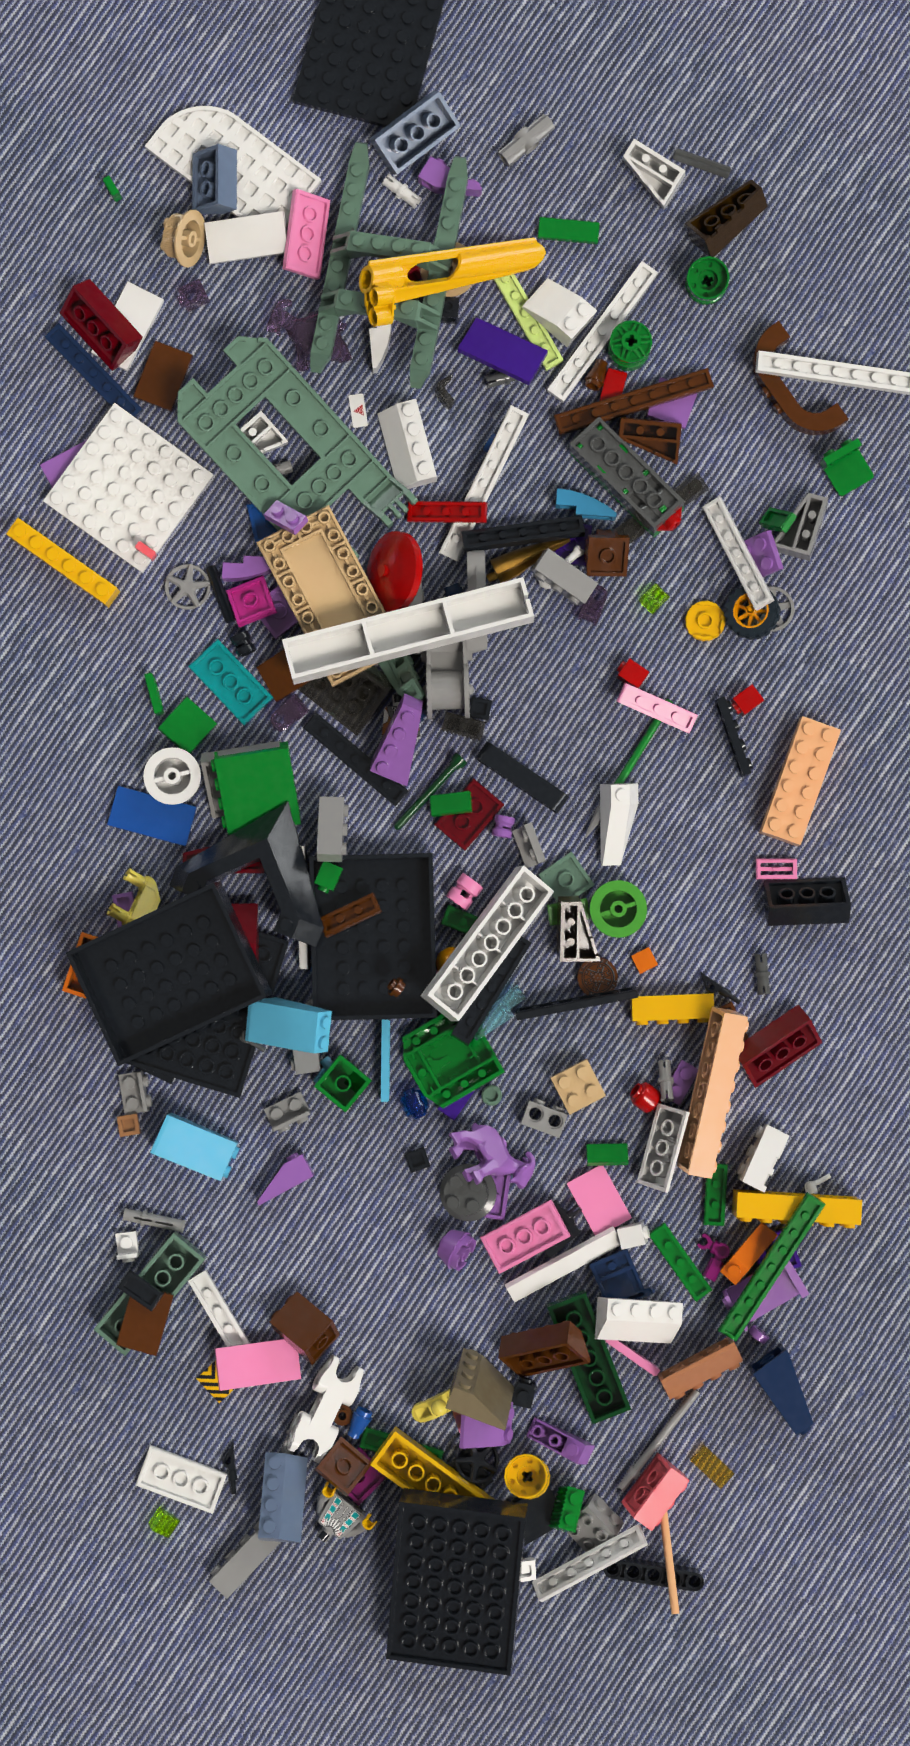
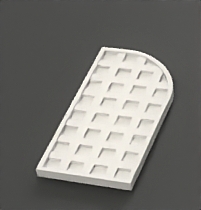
M196 106L175 113L162 123L145 145L146 150L191 184L193 153L216 144L236 149L237 210L230 213L237 218L283 211L287 227L293 190L299 189L313 194L322 182L318 176L234 113L219 107Z

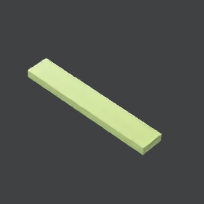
M513 274L493 279L528 341L548 350V355L542 363L545 371L564 362L547 330L522 308L528 297L516 276Z

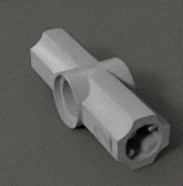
M543 114L529 127L520 129L513 140L498 152L502 162L510 167L525 153L529 154L536 149L540 141L555 129L552 120Z

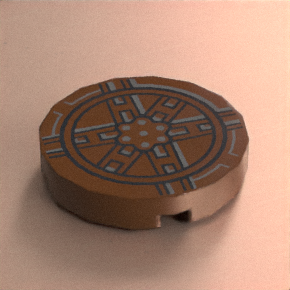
M600 958V961L584 962L578 970V985L586 995L614 990L618 981L617 970L610 961L604 958Z

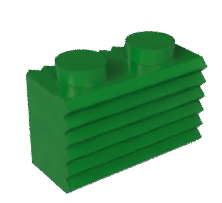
M570 1486L558 1487L559 1491H557L558 1495H556L557 1499L555 1500L556 1503L554 1504L555 1507L553 1508L554 1511L552 1512V1520H550L551 1524L549 1526L563 1532L575 1533L585 1491Z

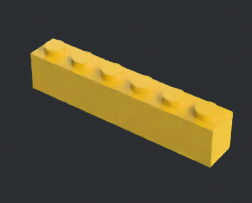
M17 518L6 533L10 539L109 608L120 593L119 589L21 519Z

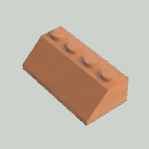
M726 1337L658 1373L657 1376L669 1399L674 1398L677 1400L685 1396V1392L689 1389L696 1390L704 1385L703 1382L711 1379V1381L718 1379L725 1370L729 1369V1371L738 1368L740 1366L739 1363L743 1359L734 1341Z

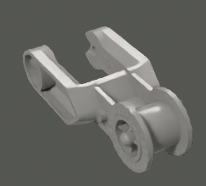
M485 550L467 552L468 589L466 592L486 587ZM422 579L418 592L408 607L421 604L424 601ZM487 635L415 653L421 655V662H426V685L422 689L426 694L427 720L432 719V710L464 709L465 718H470V695L474 693V687L469 684L468 662L472 661V653L487 649Z

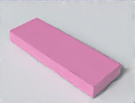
M605 1340L606 1343L653 1376H657L660 1372L659 1367L622 1341Z

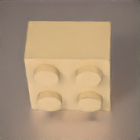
M587 1059L550 1077L569 1115L606 1096Z

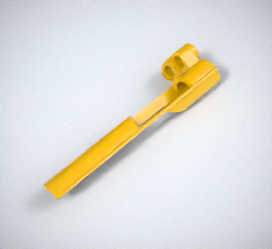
M532 237L370 260L368 265L361 270L359 276V288L364 293V303L369 322L373 327L392 324L394 310H396L395 303L529 271L543 260L546 251ZM450 258L458 259V265L449 277L415 282L409 280L407 276L409 270L419 263Z

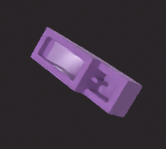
M244 556L243 564L223 562L222 580L223 582L247 581L260 576H266L272 572L264 557Z

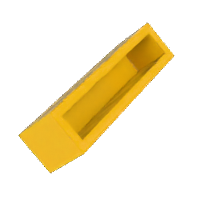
M714 993L638 996V998L630 999L631 1021H636V1025H648V1021L655 1020L657 1024H669V1020H677V1024L689 1023V1019H697V1023L709 1022L712 1006L714 1007Z

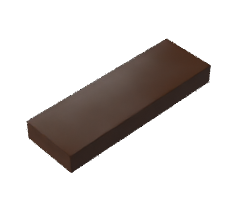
M372 892L322 916L321 920L324 925L323 932L325 937L328 938L381 913L382 910L375 894Z

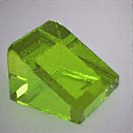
M655 583L644 593L639 602L651 614H654L670 596Z
M159 1507L148 1524L152 1531L169 1538L180 1520Z

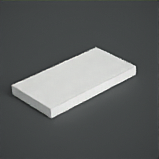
M283 211L204 223L210 264L279 255L285 252L287 231Z
M127 282L115 307L143 338L136 351L119 366V368L128 372L164 303V299L130 282ZM92 349L91 353H92L93 355L99 357V356L94 352V350Z
M150 1445L136 1486L213 1514L228 1473Z

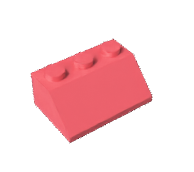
M657 1453L621 1503L635 1520L652 1531L655 1526L661 1523L662 1517L667 1510L672 1508L679 1494L686 1489L689 1479L666 1458Z

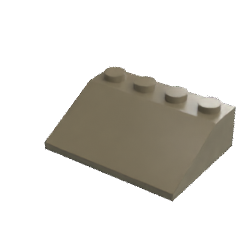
M463 1348L455 1368L446 1409L505 1431L514 1386L483 1355L473 1349Z

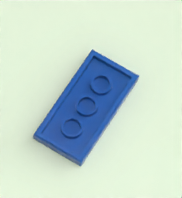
M118 786L107 825L187 846L197 807L184 803L176 805L164 804L154 799L150 794Z

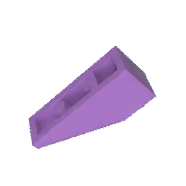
M296 1152L286 1158L288 1161L283 1164L257 1201L258 1205L267 1202L315 1175L303 1153L298 1155Z

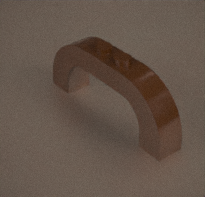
M777 321L763 333L753 354V372L761 387L762 395L766 399H770L774 412L777 415H781L793 429L808 435H825L834 432L849 420L838 403L820 413L808 412L798 404L779 376L755 373L756 357L759 350L774 353L790 339L782 324Z

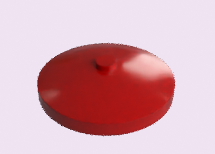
M391 531L379 539L371 552L366 576L386 613L408 607L418 592L422 579L423 561L417 541L408 533Z

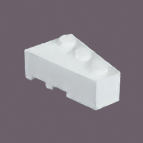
M633 139L623 156V160L664 210L685 177V170L636 139Z
M262 411L240 429L262 454L288 444L287 439Z
M767 1124L758 1128L755 1134L757 1140L754 1145L751 1144L746 1152L748 1158L745 1164L741 1163L737 1170L739 1180L764 1193L767 1188L765 1184L769 1176L773 1175V1167L777 1159H780L789 1135Z

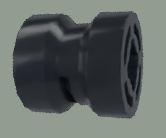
M249 631L238 633L230 638L232 644L236 646L238 658L256 651L255 645L250 641Z

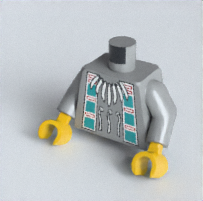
M329 1482L325 1483L317 1499L316 1513L319 1516L318 1522L323 1526L317 1536L322 1541L327 1542L332 1535H335L338 1539L343 1537L350 1538L366 1530H371L376 1525L377 1520L375 1522L369 1520L371 1517L370 1513L365 1517L366 1512L336 1488H329Z

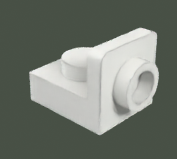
M137 1230L116 1233L117 1260L122 1259L123 1263L135 1261V1257L140 1255Z

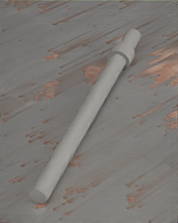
M697 1390L691 1391L634 1466L631 1465L626 1471L627 1475L618 1485L622 1491L626 1490L633 1479L636 1480L641 1474L640 1470L701 1394Z

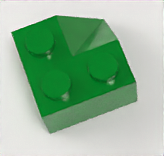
M340 1054L314 1087L346 1113L372 1080Z

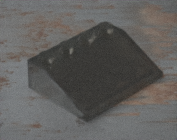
M372 666L334 687L331 686L326 676L314 679L298 690L358 736L387 700L394 688L386 675L375 666Z

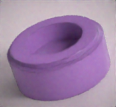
M753 1325L750 1328L749 1333L762 1344L768 1341L769 1336L759 1327Z

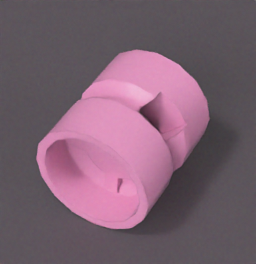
M462 873L456 881L457 886H452L446 896L467 911L473 903L472 898L477 897L483 890V887ZM462 890L467 892L464 897L460 895Z

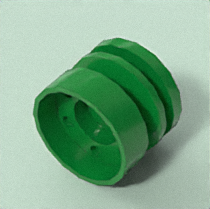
M711 256L702 257L693 262L688 270L685 282L686 291L690 298L696 303L703 305L714 304L719 301L728 287L730 278L728 268L724 262ZM705 278L707 281L711 280L709 287L706 284L702 285Z
M634 320L618 324L612 331L608 344V357L611 363L624 371H635L641 368L646 363L652 347V335L649 329L642 323ZM629 340H632L633 346H629Z

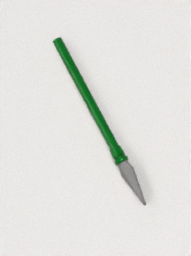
M666 699V700H665V701H668V702H670V703L673 704V702H672L671 700H669V699ZM653 719L614 784H623L662 721ZM600 805L595 810L585 838L600 823Z

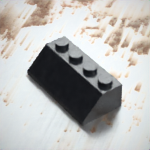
M845 877L764 880L767 926L849 923L851 902Z

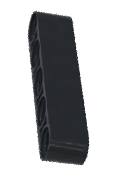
M489 742L485 743L475 758L557 814L569 798L563 791Z
M625 1557L616 1562L618 1566L614 1571H609L606 1568L603 1569L605 1575L611 1579L668 1587L665 1563ZM674 1565V1571L679 1574L676 1579L677 1589L694 1592L703 1588L704 1579L698 1569ZM630 1566L638 1568L635 1574H629L627 1569ZM651 1569L658 1570V1574L655 1577H649L647 1574ZM691 1576H698L699 1580L697 1583H689Z

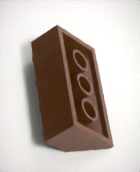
M563 1321L554 1325H545L544 1327L501 1336L498 1358L520 1377L590 1363L582 1331L571 1321Z

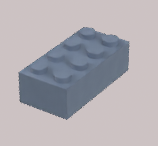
M432 91L369 140L392 174H399L460 128L461 125L439 91Z

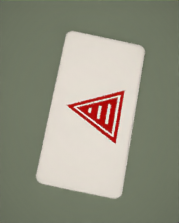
M349 395L353 427L368 426L364 395Z

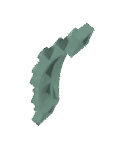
M410 655L378 663L398 695L402 697L405 693L419 700L426 696L418 682L420 678L412 666L415 663Z

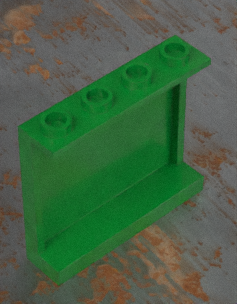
M288 741L280 742V747L222 756H218V752L214 753L211 766L212 771L217 773V778L214 779L216 791L220 790L221 797L218 798L219 809L224 810L225 816H222L223 828H227L228 835L237 832L286 802H289L295 825L301 824Z

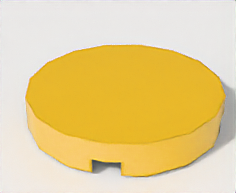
M699 601L692 605L685 617V627L689 635L702 642L717 638L724 630L726 623L724 612L716 603L710 601Z

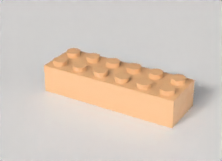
M804 716L799 719L759 833L794 846L801 845L839 738L840 729Z

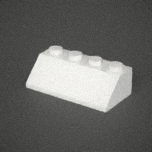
M413 399L397 403L378 413L394 478L407 489L437 482V475L417 400Z
M658 1103L637 1183L668 1193L690 1112Z
M598 1297L595 1339L672 1343L682 1325L683 1303Z

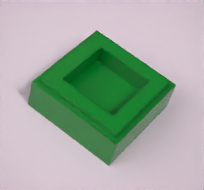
M108 175L103 178L104 185L113 200L116 202L121 200V194L110 176Z

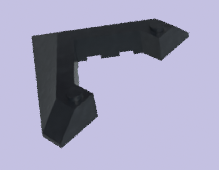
M289 802L284 803L178 865L169 886L188 895L222 877L261 861L281 910L274 931L317 947L324 930Z

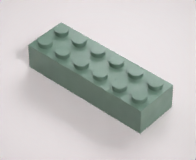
M175 1231L141 1271L139 1276L160 1291L174 1294L175 1297L207 1256L180 1233ZM126 1293L122 1294L93 1329L124 1356L131 1349L116 1344L130 1298Z

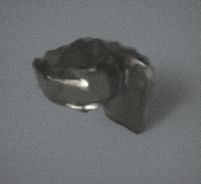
M453 374L443 378L435 386L436 397L446 409H451L455 404L454 398L445 389V386L451 381Z

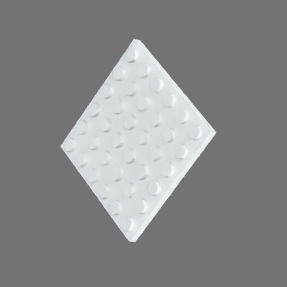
M114 403L43 501L141 573H144L152 561L136 550V544L141 541L158 554L214 475Z

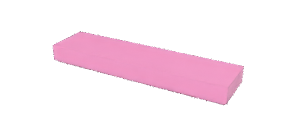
M624 683L616 700L623 705L687 733H690L698 716L627 683Z

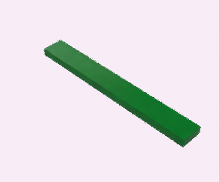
M808 1192L805 1194L718 1328L719 1332L734 1341L738 1340L826 1205L825 1202Z

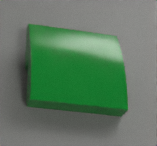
M186 697L159 726L158 730L178 748L191 754L216 727L217 723Z

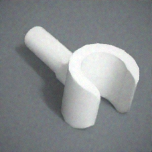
M830 1174L815 1181L806 1182L804 1185L805 1192L810 1194L818 1192L816 1185H820L830 1179Z

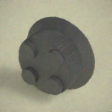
M461 1164L452 1168L445 1175L441 1183V1202L446 1211L458 1220H479L491 1211L496 1201L497 1189L491 1175L484 1177L478 1185L475 1184L474 1179L467 1182L462 1172L467 1168L475 1166V1164Z

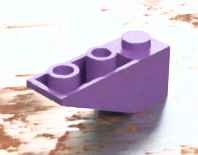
M430 156L418 175V183L435 194H444L450 168L446 166L447 164L442 159H435ZM468 179L466 196L480 197L482 195L480 183L474 179Z
M534 1417L526 1437L576 1464L587 1465L595 1445L536 1417Z

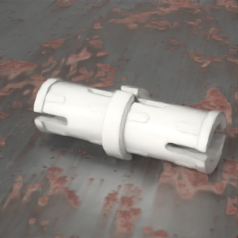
M388 174L382 183L383 186L395 193L398 199H403L414 209L417 207L416 204L419 205L422 200L421 197L408 189L407 184L400 183L391 174Z

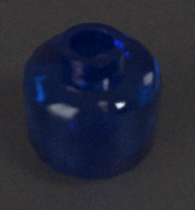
M409 1088L403 1092L404 1096L400 1099V1105L406 1117L416 1120L428 1113L427 1110L430 1104L421 1090Z

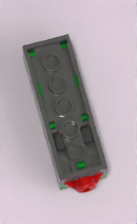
M600 417L569 444L570 455L653 538L661 531H673L679 526L681 514L684 511V500Z

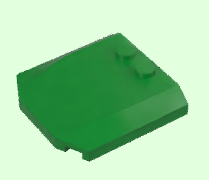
M441 1014L402 1037L404 1062L421 1092L426 1098L444 1109L504 1074L505 1070L481 1028L478 1029L467 1046L450 1035L458 1021H450Z

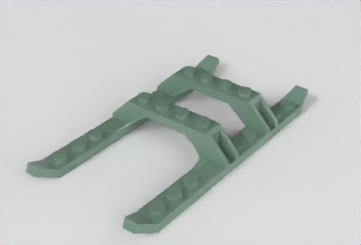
M355 142L349 160L323 293L321 294V303L318 309V318L310 352L311 372L322 373L332 358L339 318L341 316L353 314L368 316L364 303V293L345 290L351 259L364 256L391 258L454 249L456 247L468 186L466 157L455 156L447 177L436 237L433 244H431V242L357 231L370 164L368 143ZM453 258L423 262L416 266L429 271L427 280L445 278L450 276ZM447 291L424 296L423 304L417 300H407L394 304L396 305L394 320L417 329L410 364L411 388L421 389L431 374Z

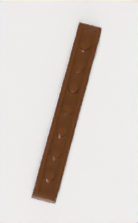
M705 368L554 415V420L559 436L587 428L598 417L606 422L713 389L714 385L709 369Z

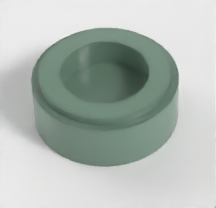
M488 1085L483 1089L481 1097L485 1104L494 1106L501 1101L502 1093L497 1086Z

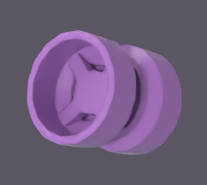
M496 814L494 819L496 824L492 829L491 835L511 839V827L514 825L515 818Z

